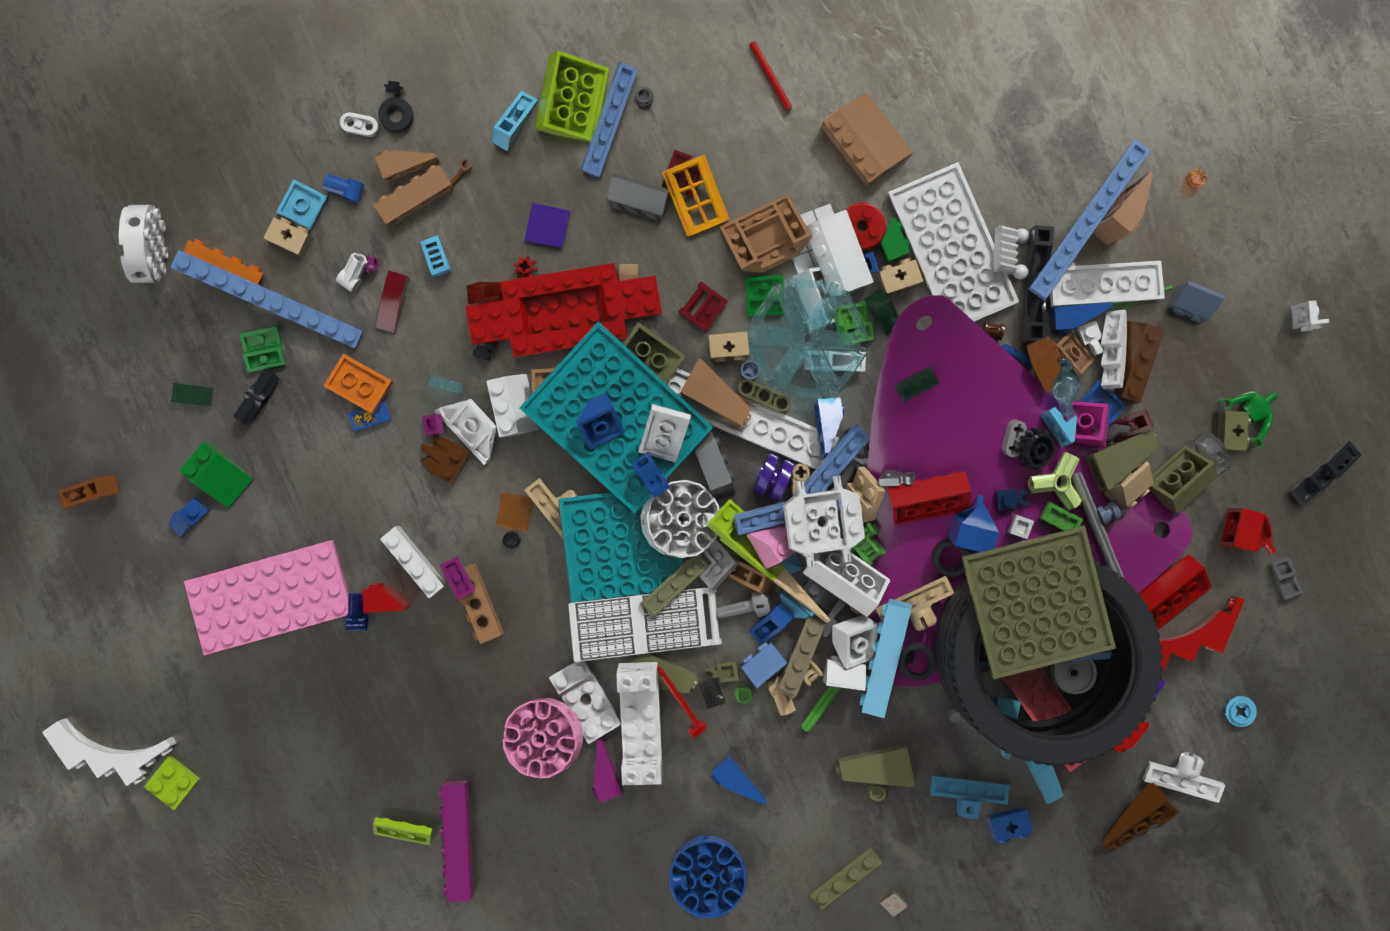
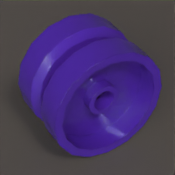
M769 453L765 464L762 465L753 492L763 496L767 492L768 487L771 486L769 499L779 502L795 464L785 460L782 462L779 470H777L779 457Z

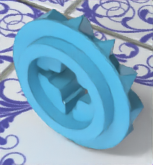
M1236 696L1233 699H1229V703L1225 706L1227 719L1237 727L1248 726L1256 718V706L1251 699L1245 696ZM1236 706L1240 708L1244 707L1242 712L1244 713L1245 717L1240 714L1236 715V713L1238 712Z

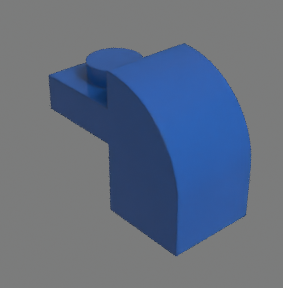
M648 452L631 463L654 498L670 488L667 480Z

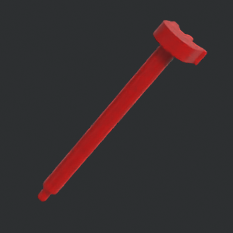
M658 665L659 676L693 725L688 727L687 730L689 735L695 739L706 730L707 725L703 720L698 721L664 669H661Z

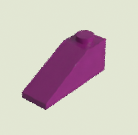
M602 737L598 738L594 787L592 788L594 797L596 799L599 798L600 803L623 793L622 786Z

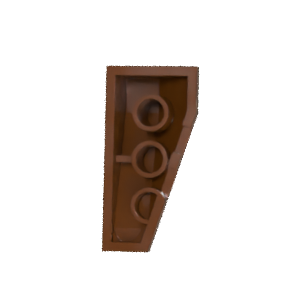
M1155 783L1148 784L1136 795L1103 840L1102 845L1108 850L1113 851L1132 841L1133 835L1149 832L1148 828L1156 823L1158 826H1161L1180 813V811L1161 788Z

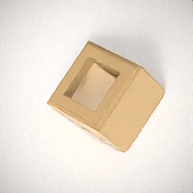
M619 264V281L638 278V264Z

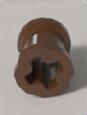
M984 321L982 329L990 337L1001 341L1005 325L1003 323L1000 325L991 324L988 321Z

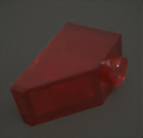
M480 281L466 286L468 305L503 300L501 282Z

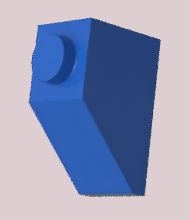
M780 602L771 609L768 615L763 616L750 628L749 632L762 644L781 631L794 616Z

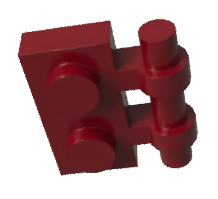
M674 150L668 169L691 160L693 156ZM698 166L688 168L687 170L693 172L692 182H698L701 175ZM684 171L674 174L679 189L682 186L686 187L689 185L688 180H685L686 175ZM663 180L662 187L668 189L665 180ZM687 190L685 195L692 198V190Z

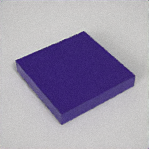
M532 203L525 241L563 249L570 210Z

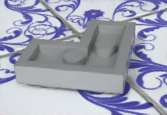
M717 537L703 551L712 563L700 576L709 589L713 591L718 588L739 564Z

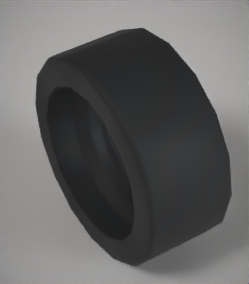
M943 539L933 548L931 555L932 563L938 572L944 576H959L965 572L963 561L956 568H945L940 562V554L943 549L951 546L958 548L962 553V557L970 555V552L966 548L955 546L950 539Z
M912 643L901 651L898 661L899 668L909 679L916 681L925 680L935 671L936 657L933 651L926 645ZM912 651H923L927 655L929 664L925 671L913 673L907 668L906 657Z

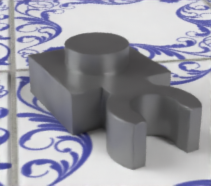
M886 470L882 472L879 484L880 486L914 484V480H916L915 472L902 473L896 472V470Z

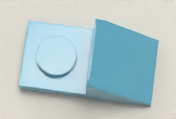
M1056 407L1040 415L1061 447L1075 441L1077 416L1064 420Z

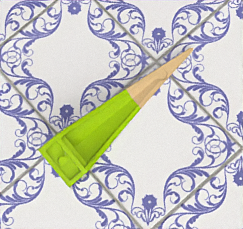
M729 499L707 523V526L721 537L720 540L828 623L830 621L829 617L801 588L781 562L766 569L747 537L749 533L741 535L736 533L733 515L744 511Z

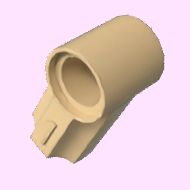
M778 676L766 682L771 696L774 697L780 716L796 711L791 697L775 691L781 677Z

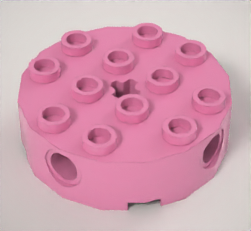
M553 698L535 699L517 707L507 718L504 726L503 749L509 763L521 774L534 778H549L568 769L579 757L583 745L582 726L576 713L565 703Z

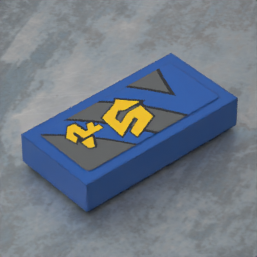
M385 401L381 402L374 415L364 409L348 413L353 431L355 432L391 420Z

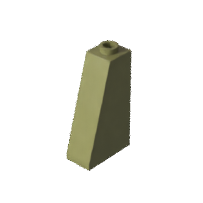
M1150 429L1086 455V461L1099 492L1112 489L1159 448L1158 438L1153 429Z
M653 653L629 655L626 663L658 662L660 668L664 669L672 683L681 693L689 694L690 689L694 690L698 683L696 673ZM658 674L659 689L670 691Z
M905 745L837 758L838 764H835L837 776H841L843 781L915 787L908 748Z

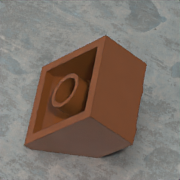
M1049 336L1027 345L1030 361L1046 394L1051 391L1061 369L1059 361L1062 360L1056 342H1051Z

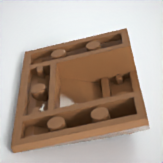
M789 194L720 226L742 271L761 273L797 257L812 238Z

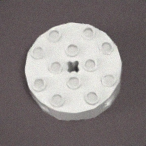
M128 205V207L123 208L121 213L119 245H123L124 250L121 262L124 273L130 283H159L162 275L166 274L165 259H168V249L164 247L163 232H165L166 228L165 221L160 219V209L155 208L153 205Z
M688 480L668 482L670 485L669 489L655 498L651 495L643 504L640 516L642 532L650 546L663 555L675 558L697 556L707 549L718 536L707 526V523L720 510L719 505L711 493L700 483Z

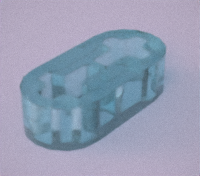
M429 376L427 383L428 386L460 394L463 393L464 384Z

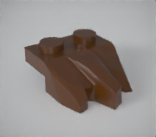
M433 434V445L421 443L420 448L428 456L420 461L431 474L453 485L471 451L445 436Z

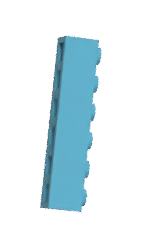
M889 599L888 604L883 605L881 615L885 616L883 623L879 622L877 633L880 634L879 641L875 640L873 651L876 652L875 659H870L868 667L872 671L870 677L866 676L867 692L862 694L859 704L863 706L862 713L885 718L912 604Z

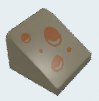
M893 889L879 902L893 917L908 907L907 902Z

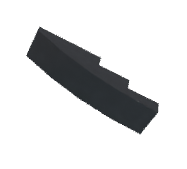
M1350 440L1345 442L1312 469L1289 492L1301 506L1306 505L1317 493L1323 492L1333 480L1340 478L1357 461L1361 453Z

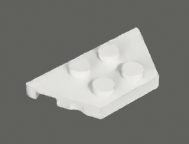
M472 399L443 406L434 411L436 414L442 415V420L483 465L490 461L497 426Z

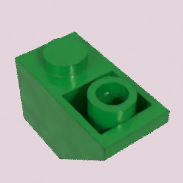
M895 217L889 221L885 235L879 245L886 264L907 256L910 253L909 249H911L908 239L903 237L902 224Z

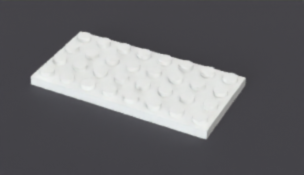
M959 162L887 193L931 295H942L950 299L974 322L1019 303L1007 272L993 271L994 242Z

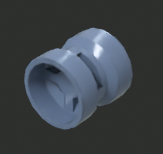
M746 361L741 366L740 373L743 379L753 381L758 377L760 368L756 362Z
M1115 501L1108 503L1106 507L1100 506L1096 508L1103 526L1109 524L1112 520L1122 519L1121 511Z

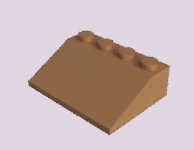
M867 92L837 110L825 119L821 126L866 187L913 153Z
M1151 171L1124 190L1094 230L1093 234L1107 246L1113 242L1116 244L1119 240H1123L1140 227L1139 221L1144 216L1153 177Z

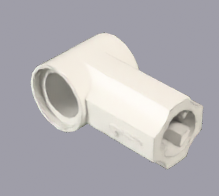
M352 253L345 268L338 274L336 282L350 292H355L362 282L360 277L368 262L366 257L362 254Z

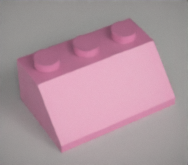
M786 523L753 531L747 535L766 569L782 562L795 553L788 546Z

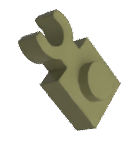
M737 660L718 663V669L713 667L705 669V672L710 671L713 673V677L706 679V682H713L717 678H719L720 683L740 680Z

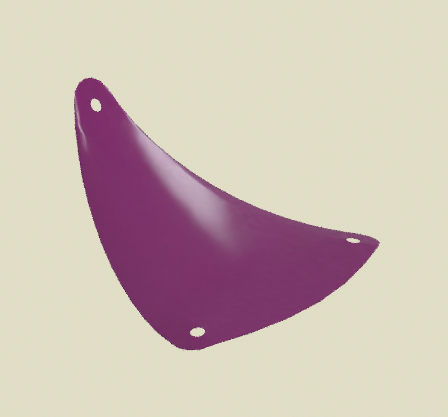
M929 295L916 300L899 315L885 350L871 421L867 470L878 482L882 472L886 470H896V472L902 473L915 472L916 480H926L933 476H945L953 472L965 471L971 490V507L976 503V496H983V504L999 531L995 548L1062 531L1039 519L1047 502H1051L1066 510L1055 491L1031 493L1028 487L1029 476L1053 473L1063 452L1080 459L1073 474L1082 473L1095 507H1106L1111 502L1104 494L1105 491L1099 492L1085 458L1086 455L1102 448L1088 447L1075 442L1061 447L1040 415L1056 407L1062 414L1063 419L1066 420L1068 406L1051 391L1046 394L1041 382L950 299L942 295ZM923 316H930L932 318L931 325L924 330L917 329L916 324L918 320ZM927 369L930 370L934 377L933 380L902 395L898 388L899 384ZM1017 419L1024 422L1029 431H1031L1032 427H1039L1051 433L1050 437L1054 438L1055 451L1051 461L1044 468L1040 467L1039 470H1029L1019 465L1020 461L1016 460L1017 457H1010L1002 452L1006 427L1011 420ZM1014 427V431H1019V427ZM1010 446L1009 450H1014L1015 446ZM1058 478L1057 486L1061 484V478ZM882 486L885 489V494L876 518L872 521L880 531L878 535L873 537L882 545L886 553L875 559L871 567L890 579L877 607L888 603L889 599L895 600L944 577L932 563L931 555L933 548L938 542L943 539H949L947 535L954 515L950 514L894 526L888 498V487L891 486ZM1014 488L1016 493L1019 490H1027L1029 494L1023 495L1022 500H1027L1030 504L1022 505L1017 503L1016 509L997 510L995 509V490ZM1151 491L1142 498L1139 496L1135 500L1137 503L1130 509H1121L1122 519L1112 520L1104 526L1124 578L1135 588L1137 593L1146 588L1184 553L1192 539V527L1184 511L1181 510L1176 514L1162 505ZM1080 503V505L1071 510H1066L1083 519L1080 526H1085L1093 560L1099 562L1100 565L1107 566L1082 504ZM1014 514L1034 521L1028 539L1007 532ZM1158 522H1165L1169 526L1170 533L1167 537L1159 538L1156 536L1154 527ZM947 547L940 554V562L945 568H956L962 561V553L956 547ZM968 549L970 555L978 553V551ZM965 572L955 577L947 576L953 591L957 587L956 585L963 581V577L966 576ZM950 596L931 605L937 621L938 618H941L942 613L940 612L946 604L945 601ZM874 609L869 614V619L878 623L879 626L881 619L876 609ZM909 618L902 649L909 644L920 643L929 647L934 653V638L937 635L935 630L938 622L936 621L933 626L928 627L924 620L927 628L918 631ZM877 633V640L879 641L880 634ZM983 640L981 641L980 649H985ZM915 650L913 651L914 660L910 664H906V666L913 673H921L928 667L929 660L923 651ZM898 663L893 685L916 687L939 683L940 675L937 674V668H935V671L927 679L920 681L912 680L902 673ZM980 668L981 673L990 670V668Z

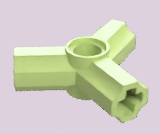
M1063 452L1053 473L1029 476L1028 487L1030 492L1055 491L1066 510L1076 508L1082 500L1071 484V477L1080 459ZM1061 478V484L1057 486V480Z

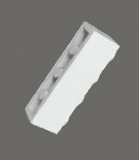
M395 526L380 538L429 599L448 585L400 526Z

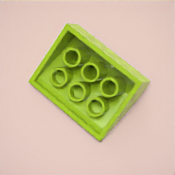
M558 50L549 54L534 129L553 135L590 142L601 113L610 68Z

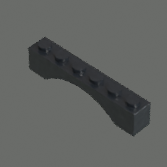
M1035 225L1030 229L1027 261L1028 275L1026 277L1021 343L1032 344L1046 337V299L1042 300L1028 288L1051 257L1054 240L1053 226Z

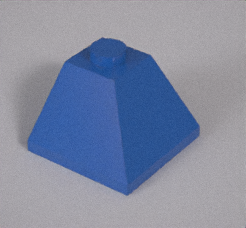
M606 392L589 400L576 421L590 449L625 433Z

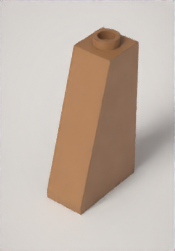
M698 359L680 392V396L738 428H741L742 424L747 425L752 416L749 414L751 408L703 360Z

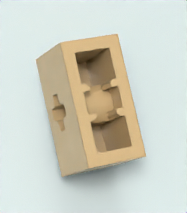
M273 217L264 239L298 256L304 257L313 239L308 234L309 230L299 225L295 228L291 226L292 222L282 217L280 220ZM287 234L292 235L291 238H287L286 236Z
M910 258L900 261L899 265L892 267V265L882 267L881 271L877 274L884 296L923 282L917 261H910ZM899 273L900 275L903 274L904 277L900 280V278L895 276Z
M747 332L709 335L711 360L715 359V363L726 362V358H734V361L745 360L746 356H749ZM727 343L734 346L731 352L723 348L726 347Z

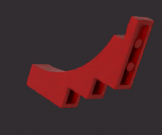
M1231 596L1226 601L1225 612L1215 609L1202 623L1193 629L1174 637L1159 639L1160 644H1162V649L1160 650L1161 654H1163V659H1161L1163 671L1166 668L1171 653L1192 662L1195 660L1200 645L1223 653L1245 599Z

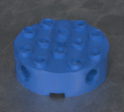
M701 835L688 840L676 851L670 864L669 886L674 900L684 910L698 918H716L729 913L743 896L746 889V867L740 852L729 841L718 836ZM705 874H709L710 879H706Z

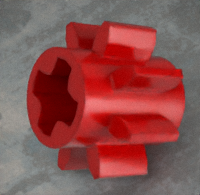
M529 255L526 256V259H522L519 256L520 261L518 264H513L518 268L515 274L519 275L521 273L522 278L532 276L533 271L538 272L533 267L537 262L535 260L530 262ZM527 263L530 269H526L524 272L521 267Z

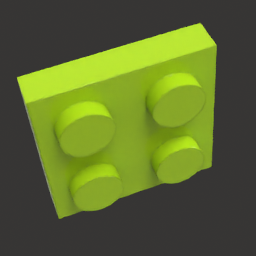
M170 755L144 787L171 809L176 810L200 778Z

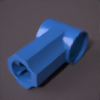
M329 173L323 182L324 190L341 195L343 198L355 203H359L365 186L356 180H346Z

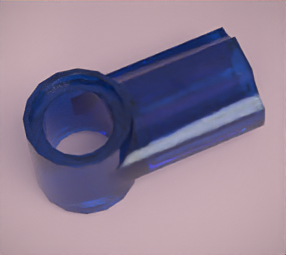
M349 593L348 613L345 619L347 631H367L368 614L363 613L362 593Z

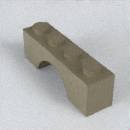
M810 617L803 621L795 647L781 674L775 691L791 698L797 696L825 624Z

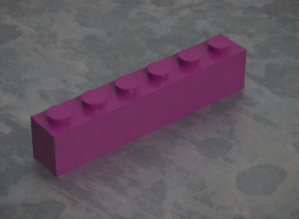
M468 780L444 782L441 785L442 787L439 788V799H442L440 819H443L441 838H444L441 853L442 857H445L442 874L443 877H446L443 894L447 896V902L471 901L473 897Z

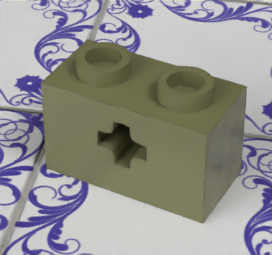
M1219 412L1217 450L1247 451V447L1250 445L1248 428L1251 425V418L1249 417V412Z

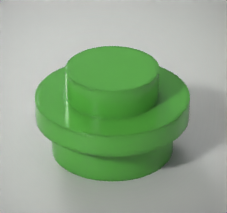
M740 685L736 688L734 697L738 703L748 704L753 699V690L747 685Z

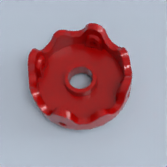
M865 202L855 203L847 207L845 210H847L861 250L869 251L876 247L883 239L886 231V221L882 212L876 206ZM860 221L865 222L867 230L859 231L857 223Z

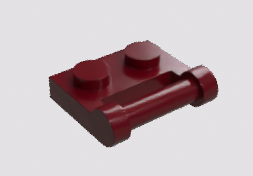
M700 281L697 285L698 289L686 305L680 308L678 313L706 332L728 303V300ZM706 292L708 297L693 316L689 312L703 293Z

